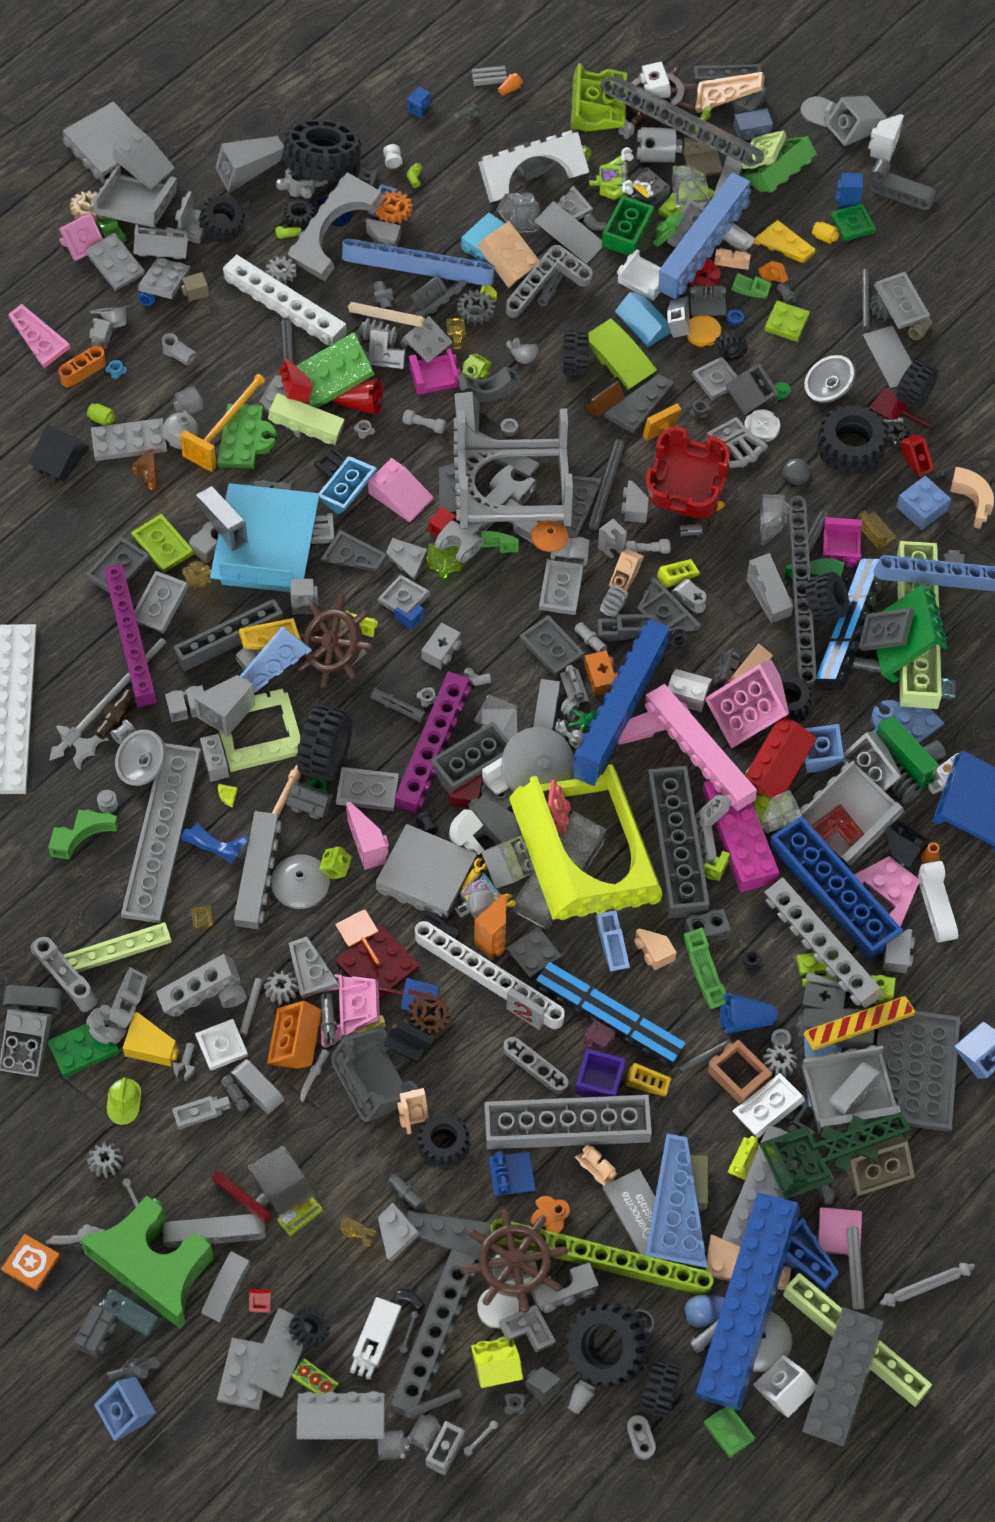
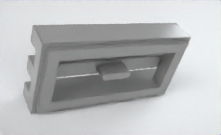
M505 66L472 69L474 86L503 83L507 78Z

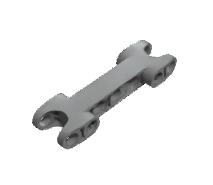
M508 465L491 480L489 489L492 491L485 498L493 503L504 506L511 498L522 506L534 492L537 480L532 477L524 481L513 480L516 468ZM452 520L438 535L435 547L439 550L446 549L449 546L459 547L456 560L464 563L481 548L484 541L481 537V531H486L494 522H468V528H460V524Z

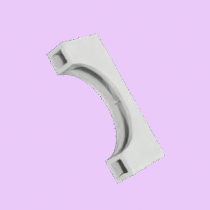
M572 130L562 133L563 137L556 138V135L547 137V141L543 143L540 140L531 142L530 147L525 148L524 145L514 147L515 151L510 153L508 150L498 152L499 156L493 157L492 154L482 157L483 161L478 162L489 201L493 202L510 197L509 181L511 175L521 162L530 157L542 156L557 161L565 169L569 178L588 173L589 170L578 132L572 133Z

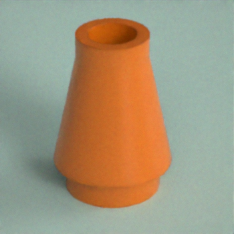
M517 73L510 74L498 88V91L502 96H505L520 88L523 81Z
M930 843L922 852L921 861L923 864L940 861L939 845L937 843Z

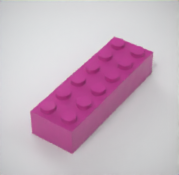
M711 781L704 782L702 794L707 804L716 795H722V793H718L715 790ZM752 802L738 811L733 806H730L727 813L714 825L724 851L730 853L729 865L740 893L776 883L779 870Z

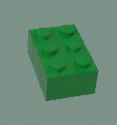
M622 196L602 233V247L628 256L631 253L633 254L639 248L653 221L654 206Z

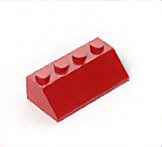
M783 717L776 721L745 775L757 789L756 793L780 803L817 738L791 719Z

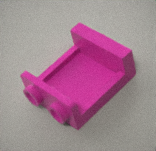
M447 349V355L435 357L429 363H426L424 360L417 361L416 355L409 356V368L417 395L459 387L457 377L461 372L459 368H456V355H452L451 349Z
M826 517L823 531V559L829 558L845 562L844 566L858 567L861 560L862 520Z

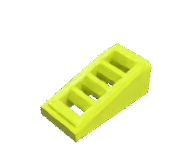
M692 559L660 567L657 577L665 588H669L681 583L684 579L689 580L698 576L700 572Z

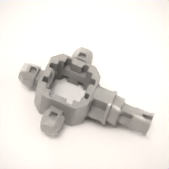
M289 168L285 171V179L276 181L278 190L287 189L290 196H303L306 199L312 196L315 192V187H322L324 184H328L327 181L319 182L300 177Z

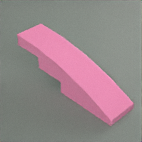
M681 701L684 707L689 711L685 701ZM646 712L628 721L618 744L621 745L653 737L655 732L666 730V728L659 725L653 713Z

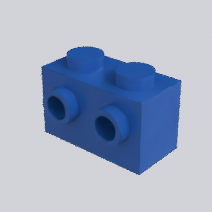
M841 173V179L837 181V191L835 192V202H838V209L860 204L863 190L862 174Z

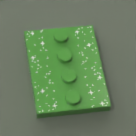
M355 332L297 365L311 379L313 388L308 402L310 406L315 408L321 407L375 375Z

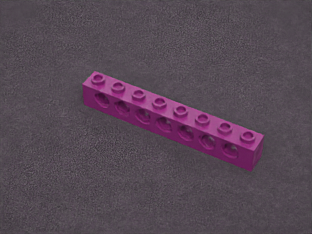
M123 565L104 568L137 707L155 704V693Z
M447 672L396 793L395 807L416 814L419 807H423L426 798L424 797L425 792L430 791L432 785L431 778L433 775L436 776L430 759L426 760L424 758H434L445 751L446 743H450L452 737L450 732L452 728H456L459 719L457 717L458 713H462L465 706V696L469 697L471 692L469 678ZM437 741L438 743L432 744L430 742ZM411 789H418V791H416V792H412V791H410V790H411Z

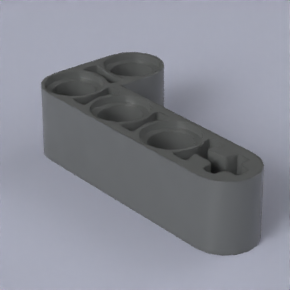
M885 159L877 160L870 174L868 184L872 192L923 210L931 208L937 195L936 190L891 174V164Z

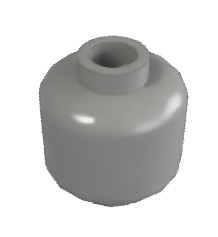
M487 888L472 890V894L468 896L470 911L478 916L495 902L493 893L487 890Z

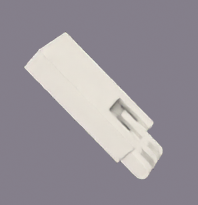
M376 1297L353 1353V1359L355 1360L350 1373L354 1374L358 1366L360 1367L358 1376L362 1377L366 1369L368 1370L366 1379H371L375 1367H379L401 1312L400 1305ZM370 1340L378 1342L374 1356L370 1355L373 1351V1346L368 1345Z

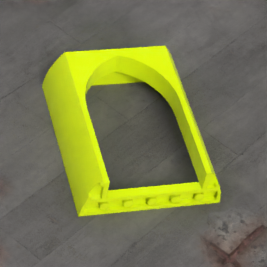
M612 764L607 766L603 775H600L595 786L578 779L560 781L557 784L562 787L564 797L609 790L631 852L629 873L617 884L605 883L587 875L567 855L546 802L549 798L551 783L540 784L538 777L532 776L530 778L531 782L524 787L519 786L510 796V803L552 920H565L572 916L583 917L595 912L601 914L613 909L618 911L630 906L636 908L642 904L650 903L653 905L661 901L662 890L617 771Z

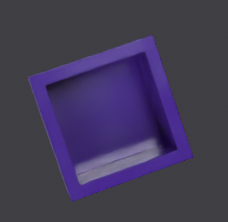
M586 1048L576 1082L575 1094L584 1097L617 1096L626 1059Z

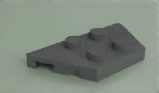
M653 577L643 600L637 608V613L639 615L654 614L655 622L670 627L669 634L675 629H683L685 632L701 629V624Z

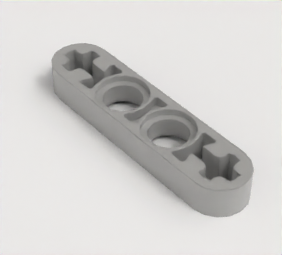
M509 1037L505 1040L503 1051L506 1056L556 1094L566 1092L568 1089V1078L518 1038ZM509 1045H516V1050H509ZM525 1055H530L534 1060L532 1063L526 1064L522 1058ZM546 1067L549 1070V1074L541 1076L538 1073V1069ZM554 1080H556L557 1082L563 1081V1087L560 1085L556 1087V1082Z

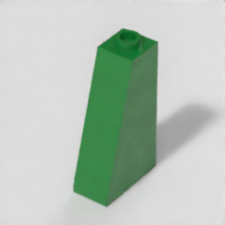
M894 716L881 720L878 724L877 735L887 746L894 761L898 762V766L903 767L902 772H908L907 779L913 778L911 784H919L916 790H923L933 782L939 764Z

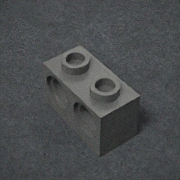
M713 909L706 914H695L686 919V933L693 931L695 927H703L708 944L730 938L731 928L724 909ZM717 922L721 925L714 926L712 923Z

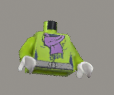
M629 147L624 148L622 156L620 155L615 160L600 166L599 175H589V186H599L600 195L612 200L622 196L627 197V194L631 195L634 184L630 180L628 181L627 162L625 160L631 161L633 159L632 150Z

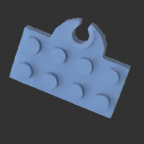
M885 700L880 703L881 708L886 709L889 714H881L879 708L875 706L870 719L871 725L875 729L871 733H876L881 720L894 716L919 744L944 725V722L930 708L900 707V703L893 700Z

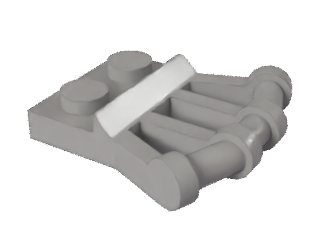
M737 417L707 432V438L708 436L717 437L728 446L730 453L736 459V461H730V469L744 468L747 466V463L757 461V457L768 448L764 441L750 434ZM745 440L757 446L756 449L753 451ZM739 444L747 456L743 457L734 445Z

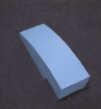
M616 910L596 914L597 927L610 972L630 968Z

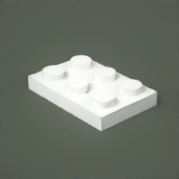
M779 1073L734 1109L733 1113L758 1139L765 1133L768 1124L771 1126L777 1124L802 1104L805 1099Z

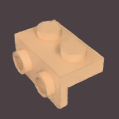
M424 1088L400 1094L401 1102L397 1103L399 1114L401 1115L399 1119L401 1127L406 1128L407 1134H411V1124L424 1122L426 1119H429Z

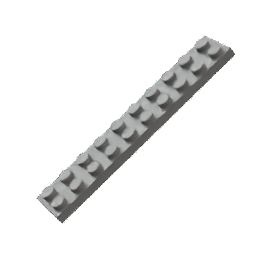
M164 743L165 761L161 771L154 778L121 912L122 918L161 923L199 764L200 748Z

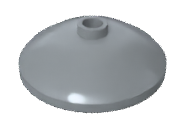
M832 355L821 359L812 366L806 375L804 384L806 393L812 400L821 403L831 402L842 397L854 382V365L848 358L840 355Z
M138 730L128 735L122 741L116 753L115 768L123 782L132 786H142L152 781L159 774L165 761V745L162 739L150 730Z
M293 855L282 860L274 869L271 878L272 891L278 901L294 909L310 908L321 902L330 886V877L319 870L321 861L309 855Z
M771 1311L764 1331L765 1338L761 1341L753 1367L755 1372H766L782 1355L788 1358L791 1351L792 1336L790 1329L779 1315Z

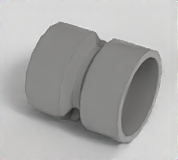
M240 980L235 982L232 987L224 988L218 992L219 999L224 1008L238 1006L247 998Z

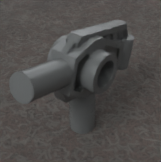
M156 1357L145 1360L133 1358L126 1361L122 1368L107 1372L109 1381L124 1376L125 1378L136 1377L137 1379H145L148 1376L147 1371L151 1368H158L160 1362Z

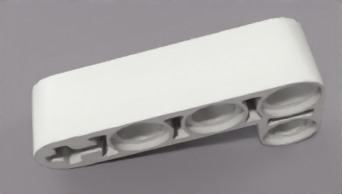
M942 861L922 864L918 874V879H920L919 885L937 942L958 939V929L944 886V864Z

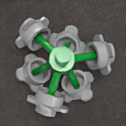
M572 696L570 699L567 698L561 706L563 714H568L567 719L570 724L566 720L561 721V719H558L555 725V732L564 739L567 736L569 743L577 749L583 745L581 744L583 736L588 732L592 719H595L597 716L595 711L589 714H584L582 711L579 712L577 710L579 704L574 700L575 697Z

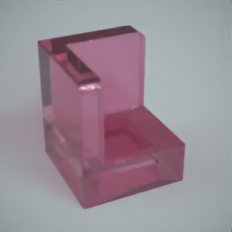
M594 1020L584 1035L583 1043L589 1047L595 1043L602 1048H606L608 1043L613 1042L615 1039V1031Z

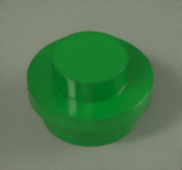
M778 382L774 385L779 392L775 395L776 398L785 399L790 395L791 388L787 383Z

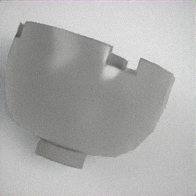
M174 413L165 420L162 428V437L170 442V446L182 449L180 434L186 430L198 437V424L187 413Z

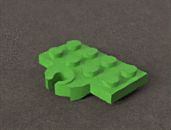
M234 404L227 405L226 413ZM243 404L224 426L217 462L218 467L254 469L256 454L270 452V449L276 443L275 438L264 439L263 437L266 435L277 437L273 425L262 420L263 405Z

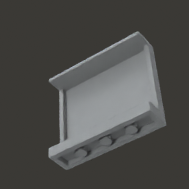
M111 102L64 129L63 142L72 149L77 158L82 160L84 166L92 171L93 176L104 184V176L115 170L119 164L113 159V148L137 126L114 102Z
M118 164L116 169L112 170L109 179H106L104 186L100 188L98 195L93 198L94 214L154 228L177 193V178L170 176L166 184L159 183L151 191L136 177L121 174V165Z
M854 761L850 764L846 763L841 768V773L837 777H832L827 782L828 786L823 790H819L809 804L806 803L801 807L798 814L799 817L802 816L825 843L848 866L905 812L903 807L888 796Z
M406 824L376 880V890L382 895L395 897L401 903L407 902L414 905L418 910H426L438 918L448 919L449 910L471 867H475L474 862L477 859V853Z
M870 1045L861 1050L853 1048L843 1053L830 1052L825 1056L817 1057L813 1055L803 1060L802 1071L819 1135L822 1133L824 1126L837 1131L848 1130L853 1115L864 1119V1125L901 1112L900 1107L896 1106L882 1056L883 1046ZM865 1062L882 1073L881 1080L852 1114L843 1115L829 1105L830 1100L859 1065Z

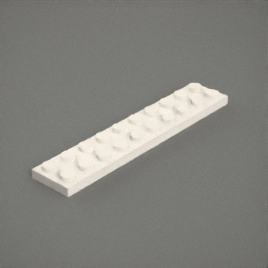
M36 624L0 625V794H26Z

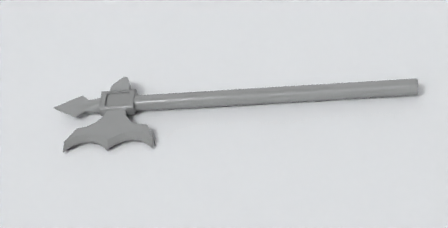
M160 638L145 654L147 663L166 644L163 638ZM129 672L76 728L72 727L69 729L64 726H56L62 737V742L58 746L52 747L49 761L63 757L64 750L72 745L76 748V755L73 761L79 770H81V763L86 757L95 756L96 746L100 742L108 741L109 739L105 738L102 740L96 735L92 738L83 739L81 738V732L131 681Z

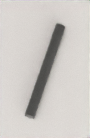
M868 269L862 270L863 329L870 328Z

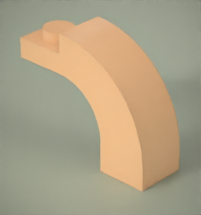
M956 467L950 492L966 495L973 500L976 505L973 527L981 529L982 522H986L987 516L991 515L994 496L992 489L977 473Z

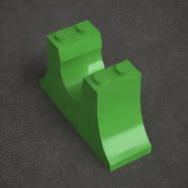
M146 1196L132 1213L118 1225L104 1232L85 1234L80 1241L88 1257L181 1329L186 1323L184 1310L188 1293L199 1275L214 1259L210 1245L211 1242L205 1236L201 1235L199 1237L196 1233H193L183 1240L181 1246L176 1251L170 1254L153 1252L150 1249V1245L153 1239L161 1233L162 1225L166 1223L165 1212L162 1208L163 1205L157 1199H150Z

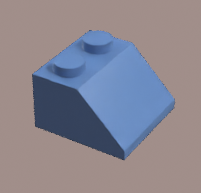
M839 724L806 728L808 732L817 738L805 759L807 773L826 771L844 760Z
M136 1377L117 1381L94 1404L114 1441L145 1425L156 1414Z

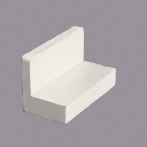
M734 223L729 233H725L723 236V240L740 252H745L754 243L755 239Z
M502 757L482 769L483 783L496 795L509 788L502 772Z

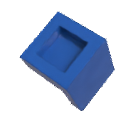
M417 605L407 614L396 607L394 609L395 619L410 630H413L424 618V608Z

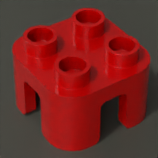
M671 427L664 430L656 443L653 468H648L646 475L649 500L658 508L697 519L710 517L718 508L729 474L728 446L723 440L713 436H708L706 444L692 441L689 439V430L685 428Z

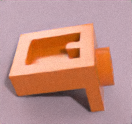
M770 261L758 269L761 279L768 282L775 280L784 283L788 280L784 265L781 263Z

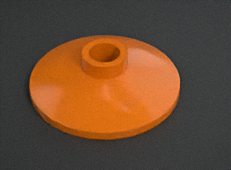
M541 521L534 526L531 537L534 545L540 550L555 552L567 544L568 531L558 521Z

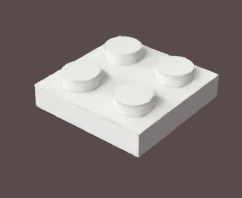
M233 1019L195 1033L210 1071L248 1056Z

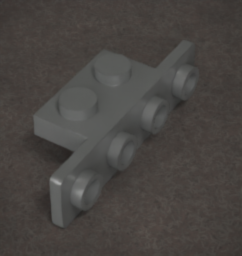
M435 276L411 295L419 309L414 315L425 318L426 315L434 313L438 310L437 307L440 304L447 303L453 294L460 293L466 282L457 281L446 289L440 277Z

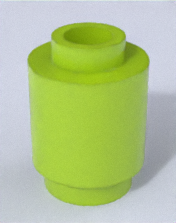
M92 403L88 408L87 416L92 421L106 426L111 425L115 420L114 410L98 403Z

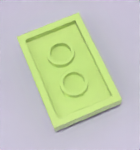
M785 131L754 137L750 144L763 151L764 160L762 163L751 167L741 163L743 169H754L760 165L773 164L785 141Z

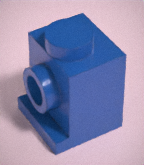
M418 87L407 99V111L422 118L423 111L427 110L430 106L431 93Z

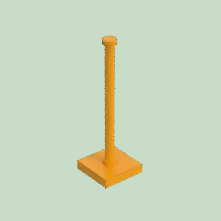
M259 374L254 377L255 380L204 440L184 430L180 434L182 456L213 472L216 469L215 446L210 443L258 386L265 382L264 377Z
M678 403L647 418L643 433L646 441L659 436L668 428L677 426L681 407ZM723 501L719 502L716 511L722 509L725 506Z

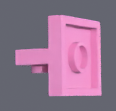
M91 213L59 228L63 236L59 239L61 245L68 247L75 261L87 255V248L103 240Z

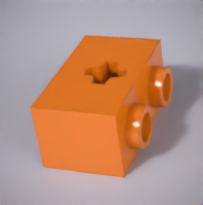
M607 650L585 655L584 666L594 696L611 692V684L614 678L618 679L619 677L617 672L614 673L613 671L614 662L612 657L608 656Z

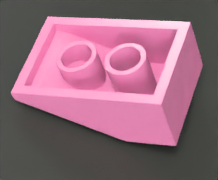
M392 458L368 481V493L409 522L434 499L404 466Z
M346 802L347 821L364 870L385 864L387 861L386 856L389 855L387 848L389 844L386 835L382 836L381 830L351 802Z

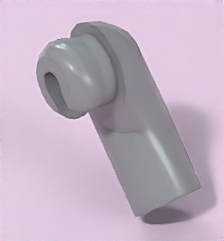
M472 668L464 670V677L469 678V683L474 686L491 683L490 674L478 676Z

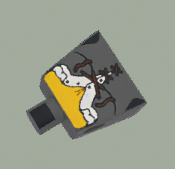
M648 168L632 182L634 187L632 188L633 193L629 197L631 199L654 206L669 198L670 186Z

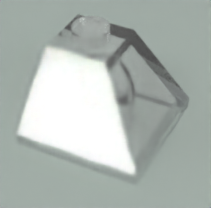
M691 165L673 166L672 186L676 207L684 206L688 198L700 205L709 204L710 198L706 175Z

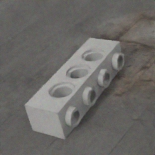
M222 954L156 992L164 1013L174 1017L183 1014L190 1007L199 1005L202 1000L214 997L220 990L232 987L235 982L240 980L233 959Z

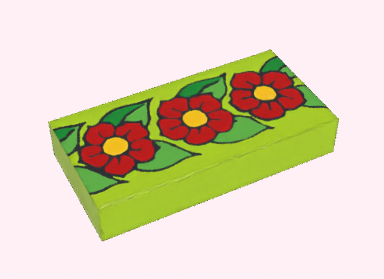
M306 1359L300 1363L291 1375L294 1380L314 1394L334 1392L338 1387L336 1381Z

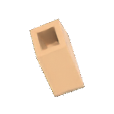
M629 549L621 552L609 586H620L627 591L639 571L644 556Z
M643 929L636 930L635 944L638 949H642L645 954L646 963L651 965L654 971L675 961L677 952L667 936Z

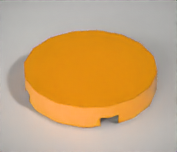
M696 316L690 320V334L687 335V338L692 344L699 347H704V345L712 346L716 338H720L721 326L713 317Z

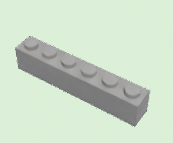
M254 812L234 916L236 927L259 930L260 923L264 922L265 912L262 909L263 905H267L268 901L266 888L271 885L272 876L269 875L270 869L274 868L275 857L272 856L273 851H277L278 839H276V835L281 832L282 822L278 819V814Z

